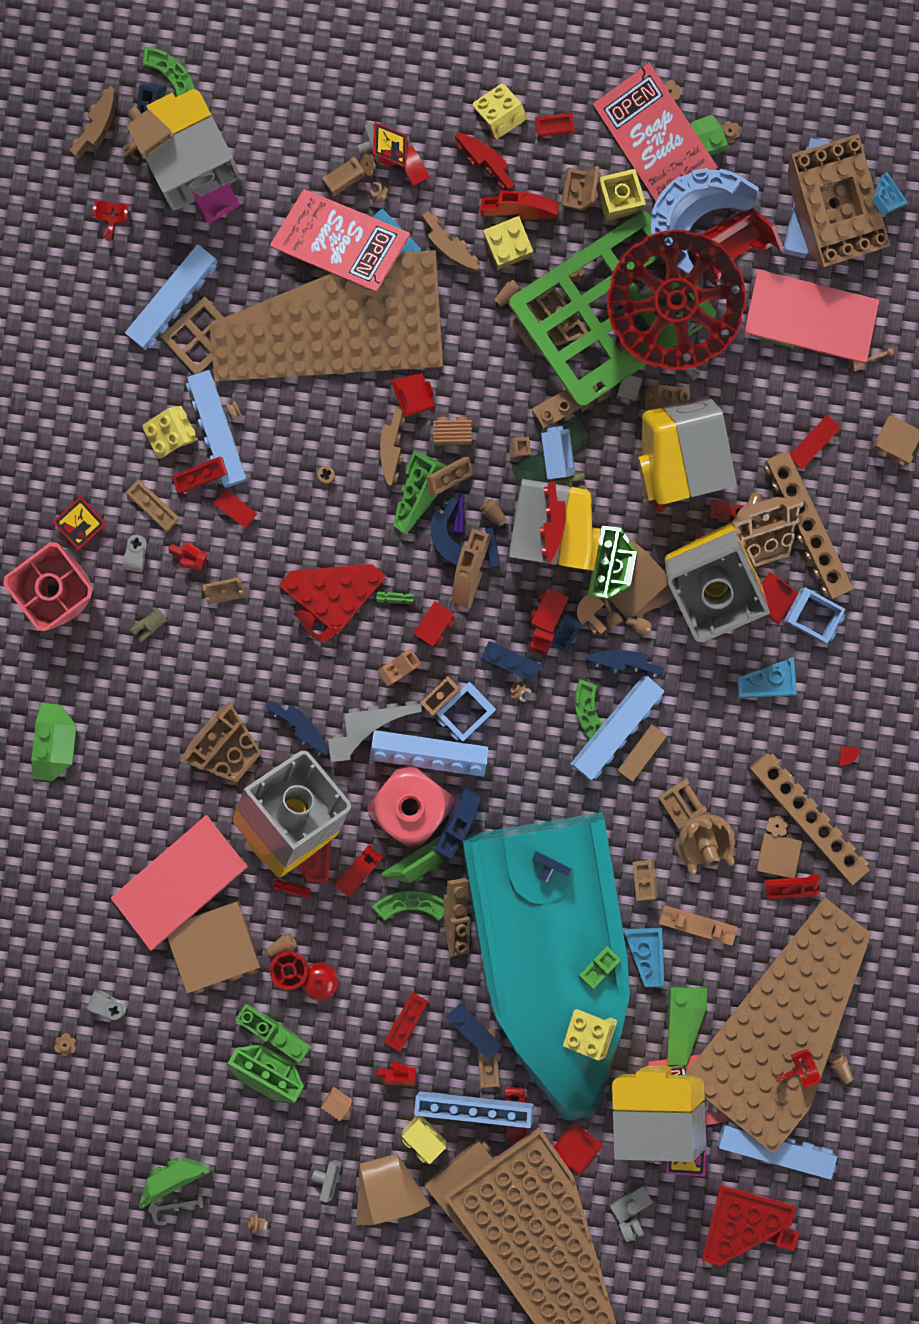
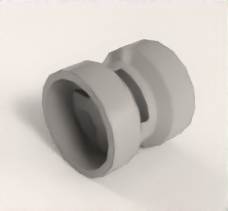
M637 1217L632 1218L628 1223L623 1222L619 1224L626 1242L631 1241L635 1236L640 1237L644 1235Z

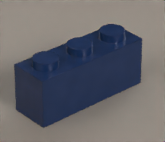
M491 641L488 642L481 657L482 660L532 683L541 667V664Z

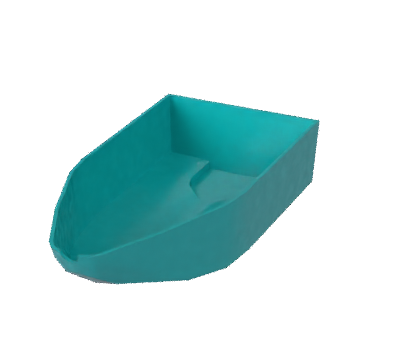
M603 812L468 834L461 842L466 879L468 880V891L484 985L493 1015L526 1072L555 1112L564 1120L588 1119L594 1116L601 1106L618 1049L630 997L628 959ZM535 850L570 867L572 870L569 876L555 870L549 883L539 879L538 877L544 864L532 859ZM608 946L621 961L592 990L578 975ZM575 1009L603 1020L608 1018L617 1020L605 1058L598 1061L563 1046Z

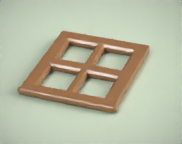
M203 297L164 334H160V338L194 375L206 369L213 362L211 342L206 337L210 332V325L201 332L191 319L203 308L213 316L214 321L224 318L206 297ZM186 326L196 338L181 349L171 337L182 327ZM200 341L210 354L196 366L186 353Z

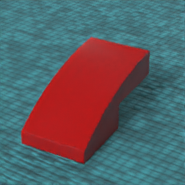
M408 147L406 168H402L414 187L430 179V176L414 147Z
M224 489L213 503L245 529L257 515L254 510L227 489Z
M536 628L528 651L546 656L554 633Z
M787 1228L766 1241L794 1251L800 1232Z

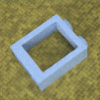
M563 426L547 428V432L541 433L547 479L575 475L570 430H563Z
M804 587L800 589L783 622L822 643H828V641L831 642L835 637L836 631L834 630L844 620L845 614L843 613L846 609ZM808 598L834 611L823 635L796 622Z
M469 682L436 713L439 716L436 720L443 727L447 725L452 730L450 734L456 741L459 739L464 741L496 709ZM468 691L487 712L462 734L443 714Z

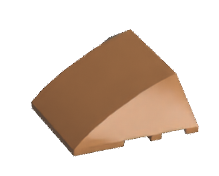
M553 286L526 305L540 323L566 306L567 303L555 286ZM574 314L546 334L554 346H558L579 339L588 331ZM515 315L510 321L511 326L532 354L540 352Z
M774 497L740 509L732 523L754 567L790 556L795 537L793 532L796 523L799 522L798 514L800 507H803V500Z
M631 540V543L637 550V558L631 587L608 598L626 619L627 617L635 618L675 600L668 584L667 574L633 540Z
M229 702L218 710L194 737L180 762L238 782L260 756L261 751Z
M398 1154L360 1163L356 1225L379 1224L412 1215L431 1206Z

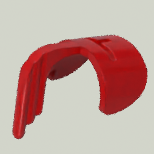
M95 201L92 216L109 222L108 230H105L102 235L106 241L112 240L115 223L127 222L128 203ZM114 209V214L122 216H110L102 213L104 212L112 214V210Z
M306 608L294 612V616L305 630L318 642H324L332 638L343 628V626L337 627L332 625L324 632L317 634L310 627L318 622L319 619Z
M809 1049L791 1054L795 1069L776 1077V1081L779 1082L797 1074L804 1088L821 1081L820 1074ZM799 1059L802 1060L804 1067L810 1065L809 1068L805 1069L809 1077L808 1079L804 1074Z

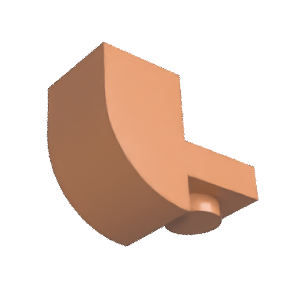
M587 594L577 606L576 617L582 625L587 621L589 623L587 627L594 634L598 633L600 635L606 628L594 614L604 603L599 598L588 597Z
M409 649L377 671L386 685L390 686L422 664L413 650Z

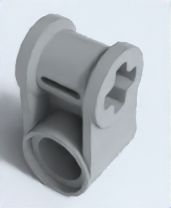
M132 535L128 539L123 560L124 570L143 572L147 546L146 539L143 536ZM137 538H139V542H142V545L136 549L133 541H137Z
M94 990L87 1006L88 1010L111 1020L119 1019L126 1013L127 1009L123 1001L100 990ZM115 1006L118 1007L117 1010H118L119 1012H118L117 1014L114 1013V1012H115V1009H113V1008H114Z

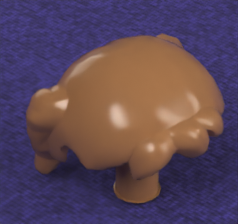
M704 814L690 819L683 825L674 847L678 856L688 868L690 875L696 874L697 864L705 863L707 866H715L721 859H724L728 866H733L735 862L733 857L734 831L724 818L717 815Z

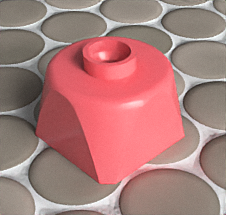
M48 543L4 576L3 585L36 629L41 631L58 627L76 617L87 606L92 594V585L87 574L77 561L58 543ZM53 581H58L59 591L55 596L51 597L48 594V585Z
M400 765L367 806L368 815L393 838L411 849H418L428 840L454 806V797L417 767ZM408 798L416 800L419 805L417 813L412 816L404 814L401 808L403 801Z

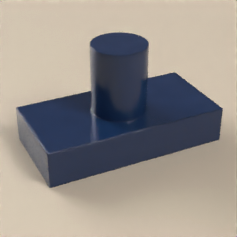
M485 529L486 533L492 535L485 555H489L492 568L501 567L495 529Z
M565 614L554 634L551 645L567 652L582 623Z
M536 850L532 856V859L544 864L538 878L549 883L555 870L566 876H569L572 870L570 867Z

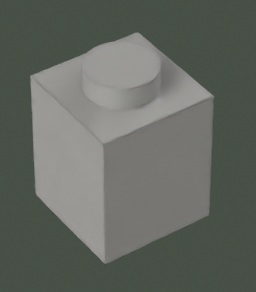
M630 375L621 381L616 396L617 399H620V403L626 405L635 403L642 381L641 378Z

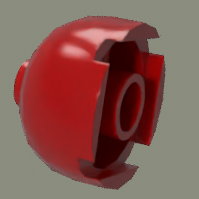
M284 951L278 954L272 960L269 968L272 982L283 990L299 988L306 981L308 975V965L305 958L294 951Z
M315 962L308 965L306 981L301 985L304 994L316 1001L330 998L336 992L339 985L335 968L325 962Z

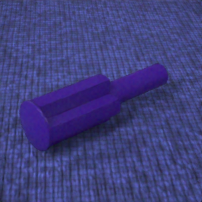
M459 494L457 512H454L452 528L454 533H463L464 494Z

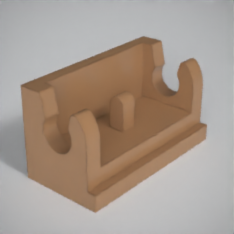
M353 157L330 174L323 176L322 180L331 194L335 196L363 178L365 172L356 158Z
M240 577L202 585L208 605L246 597L242 578Z
M654 859L632 862L636 901L657 899L658 891Z

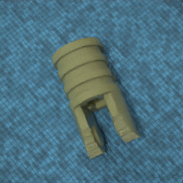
M585 473L550 479L551 482H556L557 485L587 490L586 485L572 486L571 481L584 479Z
M155 608L154 611L134 625L130 631L134 634L146 626L148 629L138 637V640L142 642L159 626L167 622V619L158 608Z

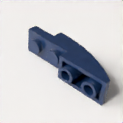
M604 651L588 655L585 659L589 661L588 665L597 668L603 665L608 667L607 671L618 674V671H623L625 665H628L627 669L638 672L639 669L647 671L646 675L657 678V675L662 676L664 671L663 667L647 663V654L634 651Z
M273 701L268 702L266 707L269 709V714L275 718L279 716L284 718V723L292 729L295 726L298 728L294 733L297 736L296 740L304 746L307 743L313 746L312 751L320 756L323 754L328 755L329 750L326 742L308 717L291 704L285 710Z
M466 787L463 788L447 819L448 822L433 849L434 852L447 860L453 858L459 844L464 840L472 824L481 796Z

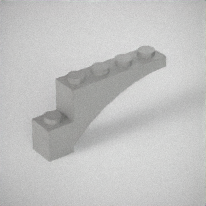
M417 701L405 702L406 706L398 707V703L387 704L385 709H379V706L367 707L368 711L360 712V708L348 709L349 713L344 714L347 737H344L342 733L334 734L332 739H328L331 762L351 760V754L374 730L394 719L422 712L421 704H417Z

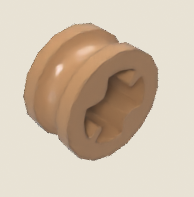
M233 401L232 405L227 404V408L234 420H236L237 416L242 417L235 401Z
M322 466L319 468L317 476L320 482L328 484L334 480L335 473L331 467ZM322 471H331L330 479L326 480L325 477L322 479Z

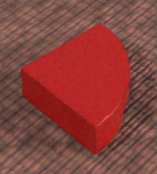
M840 746L838 765H848L855 761L861 749Z

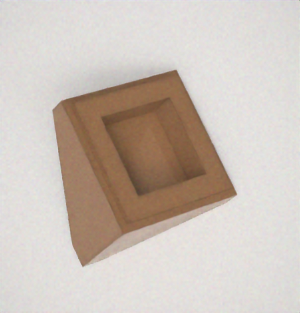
M529 437L511 438L509 459L532 456Z

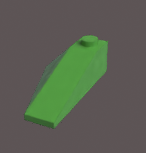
M713 114L690 124L710 156L726 150L728 143L722 127Z

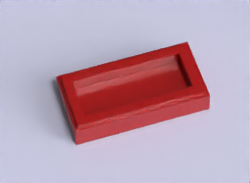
M573 113L535 117L537 138L575 133Z

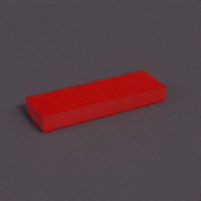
M826 415L792 451L790 456L793 463L802 470L841 427Z
M217 457L175 474L172 478L177 493L182 494L228 475L223 457Z
M412 992L383 1043L401 1052L429 1001Z

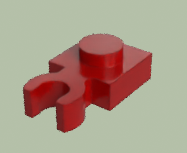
M712 499L709 519L729 521V516L735 519L737 515L736 509H741L744 506L735 505L730 507L731 501Z

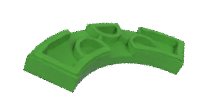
M144 46L143 67L154 69L167 77L172 83L177 96L195 89L188 72L177 60L159 49Z
M579 679L575 693V708L583 731L591 739L603 725L597 716L595 708L597 686Z
M406 890L390 894L372 906L384 921L390 916L405 910L423 911L432 915L438 921L444 917V900L434 894L418 890Z

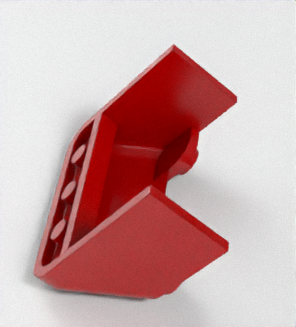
M754 208L746 212L738 211L702 233L724 247L733 259L752 247L756 250L764 251L773 245L781 252L784 250L775 225ZM711 247L708 251L709 254L714 255L716 249ZM689 250L696 261L699 255ZM711 265L703 274L709 282L718 287L717 285H721L719 279L722 274Z

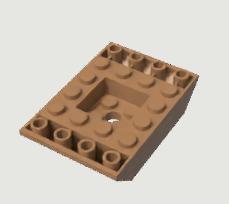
M859 134L790 155L787 179L808 251L822 268L890 246L882 214L875 210L874 202L872 201L875 190ZM831 198L836 201L835 209L830 207L829 201Z

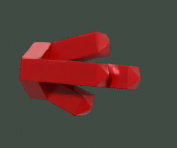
M190 542L184 543L182 548L173 544L168 547L169 554L175 556V560L179 561L181 568L202 571L208 558V553L201 551Z
M392 1062L389 1065L390 1069L378 1068L375 1073L377 1079H382L384 1084L414 1086L416 1067Z

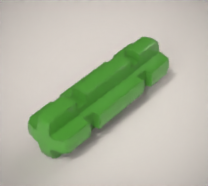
M377 592L376 600L382 603L387 601V603L412 605L414 603V595Z

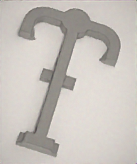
M202 1194L198 1195V1200L178 1203L177 1199H174V1204L161 1206L153 1202L148 1207V1211L152 1214L155 1224L166 1225V1219L162 1221L157 1219L156 1213L158 1210L174 1208L175 1211H179L178 1207L199 1204L200 1208H204Z

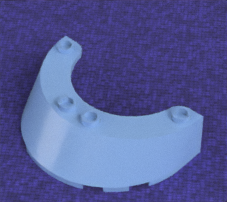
M708 168L694 170L690 174L678 177L662 191L652 212L651 233L655 234L666 230L690 231L693 224L701 216L716 209L729 208L742 212L749 211L758 201L759 188L743 177L727 170H708ZM670 237L665 239L666 245L672 244L673 240ZM687 249L686 251L678 250V270L683 278L692 270L694 265L689 259Z

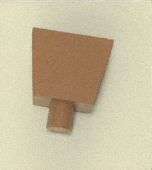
M133 107L127 112V115L132 120L127 125V128L143 158H146L174 137L172 131L150 110H146L141 114L137 107Z

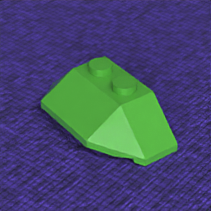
M602 526L588 597L608 599L631 587L637 550L621 528Z
M41 703L35 723L31 759L33 779L53 781L73 764L77 725L62 705Z
M440 836L382 872V876L411 883L414 881L417 883L425 878L424 874L429 870L433 873L441 868L440 863L443 862L444 857L433 851Z
M261 1044L237 1047L227 1063V1066L240 1082L274 1101L295 1103L304 1087L295 1064Z
M176 1157L167 1162L168 1166L162 1169L160 1166L150 1171L151 1175H149L145 1183L139 1203L140 1209L209 1173L211 1170L210 1165L185 1157L178 1160Z

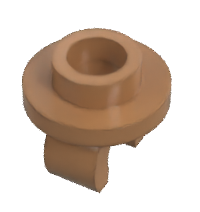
M129 140L123 147L125 151L124 156L128 157L130 155L133 160L138 161L139 158L134 155L135 150L138 149L134 140L132 142Z
M373 182L376 192L368 189L367 194L372 196L374 203H381L386 199L388 189L382 187L379 182Z
M523 681L514 683L510 689V696L522 702L526 701L522 697L525 691L531 694V690L526 687Z
M253 1213L248 1218V1229H251V1233H256L257 1228L267 1229L268 1221H265V1218H258L257 1213Z

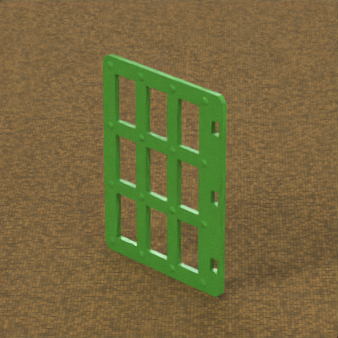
M640 212L580 252L577 251L572 255L573 257L513 295L509 300L510 308L579 406H586L647 364L637 359L627 349L620 352L608 335L613 330L610 320L607 319L600 323L588 306L607 293L611 284V276L582 295L569 276L599 256L611 273H613L619 261L611 251V248L640 229L643 230L646 236L652 235V217L647 212ZM652 256L644 266L647 267L661 256ZM629 263L627 265V268L630 270L633 269L634 263ZM673 282L671 285L672 289L679 286L677 282ZM634 283L629 288L630 300L639 301L655 296V293L652 291L642 296ZM556 284H559L570 300V303L539 323L526 304ZM688 294L689 299L693 301L695 299L694 294ZM709 300L699 304L706 314L713 319L716 317V311ZM651 310L638 312L650 328L656 320L655 313L651 312ZM683 311L677 314L676 316L682 317ZM578 312L590 331L561 351H558L546 333ZM672 322L667 327H664L656 344L666 349L674 347L678 342L676 328H674ZM698 323L692 329H689L687 326L689 336L702 328L703 325ZM598 341L610 360L578 380L566 361ZM641 344L640 349L646 351L647 345ZM601 382L604 388L595 392L593 386Z

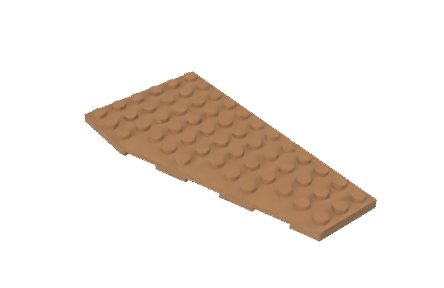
M436 250L401 252L377 293L331 273L210 323L214 381L443 367Z
M827 898L822 900L685 1073V1075L702 1079L704 1082L705 1098L773 1154L810 1109L819 1084L804 1088L797 1074L779 1082L776 1081V1077L794 1070L795 1065L791 1054L804 1049L810 1050L820 1077L822 1076L871 936L869 931ZM799 1059L804 1074L808 1079L809 1077L805 1069L809 1068L810 1065L804 1067L802 1060Z
M540 1127L444 1194L447 1202L534 1324H616L573 1174Z

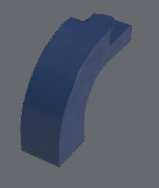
M451 497L449 501L446 499L442 505L441 510H443V513L435 510L431 521V537L438 553L446 561L457 567L462 546L455 543L447 532L448 520L458 504V500Z

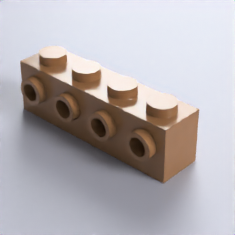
M601 382L593 386L595 392L604 388ZM566 389L532 408V413L542 431L547 428L557 427V423L563 419L565 422L575 417L574 413L578 411H587L591 408L590 404L596 401L601 403L608 399L607 395L610 393V389L586 406L577 405Z

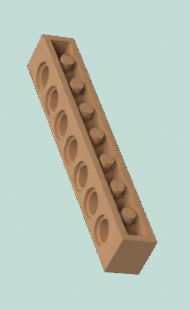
M788 450L766 460L763 467L767 476H771L774 482L772 487L775 493H779L781 498L804 501L803 512L798 514L799 522L795 525L798 533L796 537L799 544L803 545L806 550L804 554L809 563L812 562L814 567L813 574L817 580L820 579L823 586L821 591L825 598L828 597L831 600L853 590ZM778 470L786 472V479L779 478ZM787 487H792L795 490L794 496L787 495ZM804 521L811 524L810 531L803 529L802 524ZM813 538L819 541L817 549L811 546ZM820 556L827 558L828 563L826 566H822L819 563ZM829 573L835 575L836 581L834 583H830L827 580Z
M765 753L748 769L850 885H854L870 871L867 867L869 863L862 856L858 857L854 852L856 848L849 841L845 842L841 836L843 834L836 826L833 828L828 823L830 821L829 817L824 812L820 813L816 809L818 805L811 797L808 799L803 794L805 790L799 783L794 784L791 780L792 775L785 768L782 770L778 765L780 763L773 754ZM770 769H775L777 772V776L773 780L768 777ZM784 783L789 785V792L783 794L780 790L781 785ZM796 798L802 800V805L798 809L793 806V801ZM810 812L815 816L812 823L806 821V815ZM821 827L827 829V835L823 838L818 833ZM837 841L840 844V849L837 852H833L831 845ZM847 856H851L853 862L850 866L846 867L844 859Z

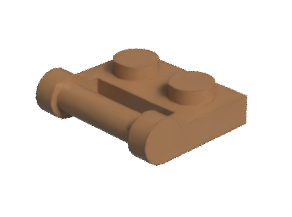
M687 778L658 796L678 829L682 828L690 819L700 816L707 811L706 807L702 806L692 791ZM680 789H683L696 809L693 813H691L678 793Z

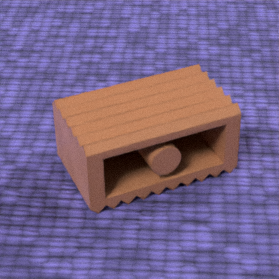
M437 417V421H433L434 446L472 445L471 420H467V417H456V420H448V417Z
M446 677V679H443V682H440L438 687H435V690H432V693L426 695L421 704L434 716L461 689L449 677Z
M333 1087L323 1101L322 1110L325 1109V1112L334 1116L335 1119L338 1118V1121H341L342 1118L346 1120L353 1108L351 1105L352 1099Z

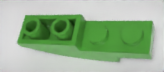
M248 1004L244 1005L235 1019L264 1041L270 1042L299 1063L303 1061L312 1047L297 1037V1034Z

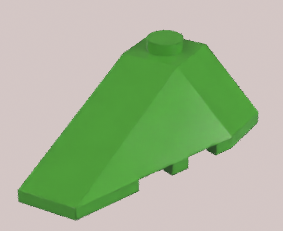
M414 450L405 474H408L406 484L402 485L401 491L404 493L402 501L397 506L393 524L395 528L404 534L408 533L437 497V495H430L426 477L446 467V465Z
M668 986L667 1065H687L707 1008V988Z

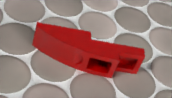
M462 133L455 134L456 142L454 143L461 152L464 150L468 155L466 158L472 166L476 165L480 169L485 165L486 172L490 176L494 175L498 180L496 183L502 191L514 190L515 184L505 173L509 169V164L495 150L476 138Z
M499 191V197L481 198L480 213L481 216L519 214L520 220L558 218L559 204L550 198L533 193Z
M547 482V486L544 487L545 499L549 498V506H546V517L550 518L551 522L543 523V527H540V538L545 540V547H541L542 559H546L547 563L552 562L557 553L565 526L566 505L565 501H557L556 482Z

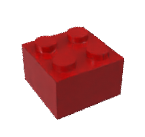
M547 588L546 592L542 590L537 600L540 604L537 609L533 608L528 618L532 620L530 625L552 633L569 598L550 588Z
M434 601L413 634L431 647H434L435 644L439 646L444 638L442 633L445 629L449 630L455 622V619H453L454 613Z

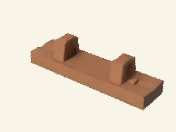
M663 905L658 924L732 946L738 929L737 926Z

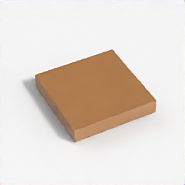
M764 833L756 871L795 878L802 841L781 836L773 837L772 834Z

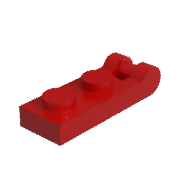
M369 844L334 886L347 897H350L384 856L380 853L377 854ZM367 855L373 860L370 864L364 860Z
M811 874L809 877L765 880L766 899L817 896L820 893V887L818 886L820 884V877L816 874Z
M506 1086L505 1101H511V1096H519V1101L512 1102L525 1103L524 1086H518V1088ZM506 1126L507 1141H520L526 1137V1128Z

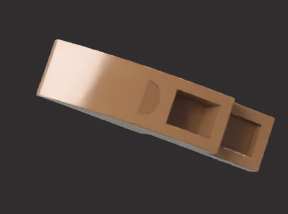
M112 86L108 90L105 89L101 93L97 104H93L89 108L87 116L91 123H88L83 128V134L79 139L76 138L70 146V152L78 160L90 145L97 150L109 130L115 112L117 95Z
M429 211L423 214L422 220L431 231L427 235V239L433 247L458 267L476 274L480 272V262L475 255L471 256L467 251L469 247L465 241H460L458 237L450 241L452 239L451 235L446 229H441L437 216L435 214L431 215Z
M396 407L391 426L383 424L380 442L381 464L388 487H392L393 483H397L399 472H396L397 465L402 464L404 456L401 453V448L395 447V444L399 445L401 433H398L400 426H404L406 417H404L402 410Z
M472 529L467 546L462 547L453 584V603L471 608L483 573L480 572V568L492 535Z
M466 878L447 881V895H444L445 931L451 957L469 953L470 918L467 916L468 880Z

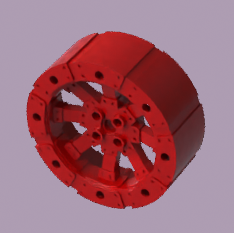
M666 230L643 238L644 240L640 243L634 244L622 256L610 278L611 284L607 291V310L614 333H617L621 344L633 356L654 367H664V369L683 370L697 367L708 362L712 357L718 356L736 336L741 326L742 315L746 306V290L743 276L729 252L719 243L703 234L691 233L688 230ZM670 237L673 240L671 245L665 244L666 238ZM711 247L716 249L714 255H710L708 252ZM687 249L698 254L699 257L692 270L682 278L678 270V250L686 251ZM662 253L666 263V281L656 278L644 266L652 256ZM628 262L634 263L633 269L627 268ZM711 265L722 274L721 278L724 284L708 289L696 288L700 277ZM636 279L650 287L655 296L639 301L629 300V288L633 280ZM673 282L679 284L677 290L672 289L671 285ZM733 286L739 287L738 293L732 292ZM675 294L681 295L683 299L682 303L678 306L674 305L671 301L672 296ZM688 294H694L695 299L689 301L687 299ZM665 298L667 305L662 306L660 300ZM726 299V314L724 313L721 321L716 318L713 319L703 311L699 304L707 300ZM618 306L624 307L623 313L617 312ZM649 310L651 312L657 311L656 320L649 330L642 334L635 327L632 315ZM677 310L683 311L682 317L676 316ZM688 319L697 321L711 333L705 339V342L692 346L687 328L689 326ZM672 322L674 328H676L677 348L666 349L656 344L664 327H667ZM727 330L729 335L722 337L721 331ZM641 344L647 345L646 351L640 349ZM688 353L690 355L689 361L683 359L684 354Z

